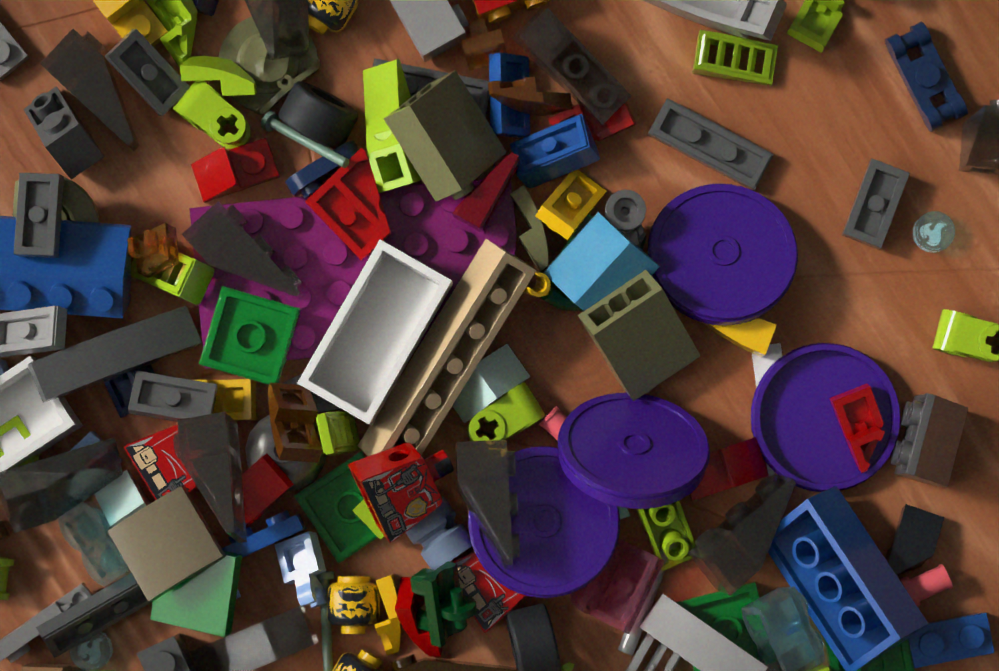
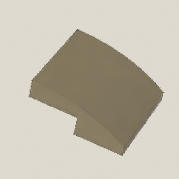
M180 486L108 530L110 537L148 602L157 600L186 579L197 576L226 556L185 486Z

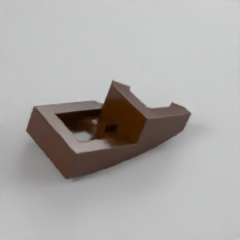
M535 76L525 77L513 82L500 80L488 82V91L491 97L503 105L525 114L547 116L572 109L571 93L537 92Z

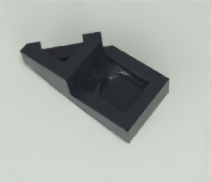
M905 504L901 510L892 546L886 555L887 562L897 576L911 569L913 571L921 567L925 561L932 558L944 517Z

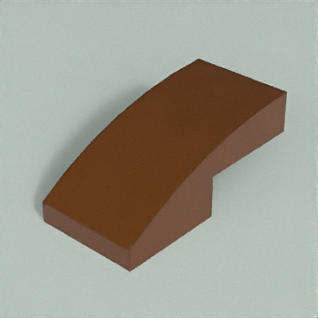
M270 383L268 387L269 415L279 460L318 463L323 449L313 424L318 410L311 391L301 385Z

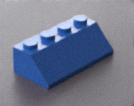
M0 216V310L21 311L60 306L67 309L68 315L123 318L131 301L132 225L61 220L59 258L19 257L14 255L16 217Z
M837 486L806 499L759 538L845 671L860 670L929 624Z

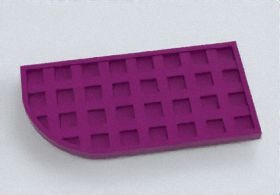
M475 179L472 182L475 188L480 184L482 180L476 181ZM511 182L484 231L481 230V232L455 219L452 214L455 208L471 192L457 200H454L450 195L439 201L434 200L425 184L406 185L379 193L392 233L384 242L449 278L453 283L417 347L420 346L485 239L515 255L517 233L514 205L510 197L512 193ZM303 196L189 208L194 259L214 268L215 271L199 304L203 348L221 288L224 286L300 308V316L286 361L312 358L371 254L362 262L306 204L305 201L308 198L304 199Z

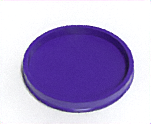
M709 184L690 189L678 195L659 213L653 223L648 239V256L660 266L653 273L652 277L664 290L672 306L682 314L707 324L736 325L752 321L764 315L785 295L796 274L798 249L794 232L788 220L770 200L742 186Z
M816 343L805 345L786 353L765 372L752 400L751 429L753 438L756 437L763 459L782 479L809 491L823 492L834 486H837L842 491L865 482L879 471L888 460L899 434L900 408L891 381L871 358L860 351L840 344ZM867 383L871 386L884 422L882 429L885 431L882 440L878 441L869 460L870 466L868 470L861 473L850 452L829 398Z
M627 393L607 394L590 399L579 405L568 415L558 434L559 460L569 480L578 489L594 499L624 508H656L685 498L701 483L710 459L708 439L703 428L695 418L672 402L646 394L635 401Z
M541 446L514 452L502 458L486 472L472 496L468 514V527L471 544L477 558L496 581L508 589L526 596L551 598L578 591L601 574L611 560L617 546L620 532V514L618 506L594 499L578 489L569 480L561 467L558 448Z

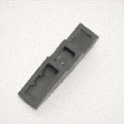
M187 306L68 347L28 364V367L44 403L113 380L121 374L154 364L161 358L195 348L202 341Z

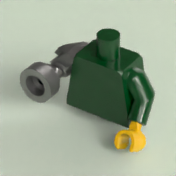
M627 189L617 191L610 196L606 203L605 216L617 229L643 250L646 240V234L642 226L646 214L645 202L641 195L635 191ZM588 214L562 251L593 218L591 215ZM536 271L534 274L536 277L535 287L532 289L526 287L523 291L526 294L539 297L561 311H584L570 300L546 274Z

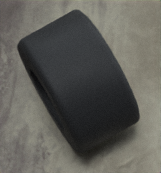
M297 81L294 83L279 112V118L287 126L308 139L323 146L336 149L345 144L358 120V113L334 95L311 84Z
M542 603L507 612L506 624L517 670L562 671L558 645L546 605Z

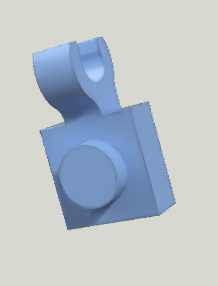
M308 531L275 544L283 581L286 584H296L297 598L300 606L303 607L310 604L311 608H316L326 604V592L316 575L326 572L317 533Z

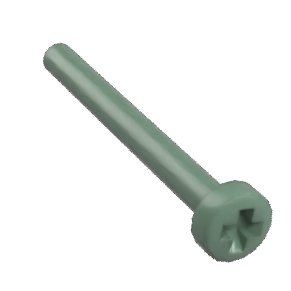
M269 111L263 116L261 127L268 132L276 130L343 168L348 166L349 159L296 132L279 121V115L275 112Z
M328 570L316 575L326 592V596L330 585L329 579H334V572ZM326 603L320 606L323 671H332L331 623L327 620Z

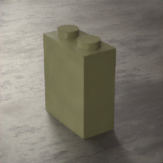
M456 70L430 82L384 118L435 201L450 195L454 200L465 196L475 188L472 182L475 179L476 181L484 179L496 167L494 163L507 153Z
M644 270L578 315L616 380L633 401L650 392L655 386L684 369L688 364L701 356L664 290L647 270Z

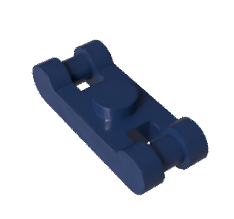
M923 22L911 26L910 32L904 35L894 34L885 39L889 54L930 132L942 128L943 122L953 117L958 120L968 115L967 106L961 95L957 92L932 42L929 30ZM917 46L922 57L910 61L907 50ZM941 93L945 104L935 108L930 98Z

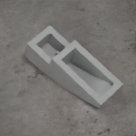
M663 593L640 625L641 629L700 671H766L768 668Z

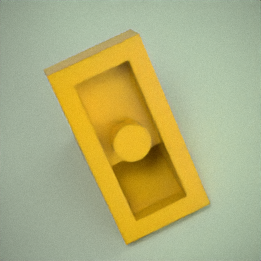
M93 0L122 38L132 29H137L154 47L160 42V38L168 32L144 0Z
M577 169L568 174L543 203L535 217L545 223L552 231L557 232L566 240H570L588 214L590 215L607 191Z

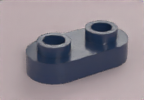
M352 140L333 151L350 159L359 148L355 141ZM322 156L293 174L285 183L294 197L302 194L304 199H306L324 184L323 181L330 178L341 166Z

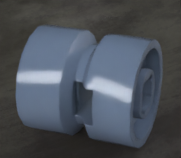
M444 496L441 497L443 502L440 507L406 532L413 544L422 545L421 556L430 569L434 570L445 562H450L472 546L469 531L464 524H456L454 522L456 513Z

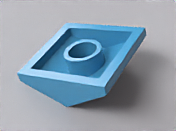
M598 211L549 265L544 274L570 300L585 311L644 270H647L652 276L660 266Z

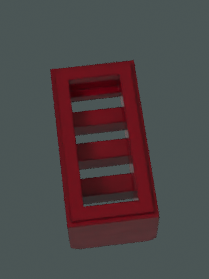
M513 152L506 156L455 208V211L452 213L453 217L479 232L481 230L484 231L520 165L519 156Z

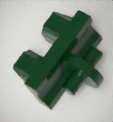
M447 561L436 570L423 568L411 577L412 592L424 596L425 604L418 608L416 614L417 628L430 633L431 645L442 647L446 644L449 636L466 629L467 619L474 616L477 612L476 601L472 597L463 596L456 563Z

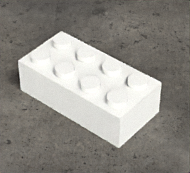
M379 240L297 384L372 426L453 285L452 280L384 241Z
M33 356L27 357L0 375V426L19 415L31 434L24 440L17 428L14 427L0 436V448L4 452V455L0 457V480L7 476L6 473L32 456L41 454L83 426L64 396L42 402L28 367L29 363L39 359Z

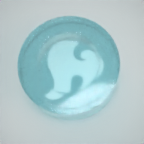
M938 211L925 213L917 219L913 227L915 243L920 249L930 253L946 249L955 237L953 221L946 214Z
M101 631L71 648L70 656L73 663L86 671H94L104 667L112 656L113 647L111 640Z

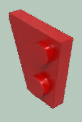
M362 147L349 159V164L346 168H339L305 201L362 262L373 252L379 240L384 241L392 234L367 153Z

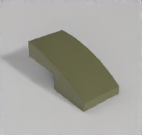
M523 185L510 194L513 204L530 228V230L519 236V242L539 272L543 273L548 268L546 236L542 221L535 217L538 212L537 208Z

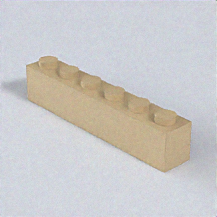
M485 239L398 379L372 426H369L357 445L367 456L403 443H411L422 455L535 274V269L515 255Z

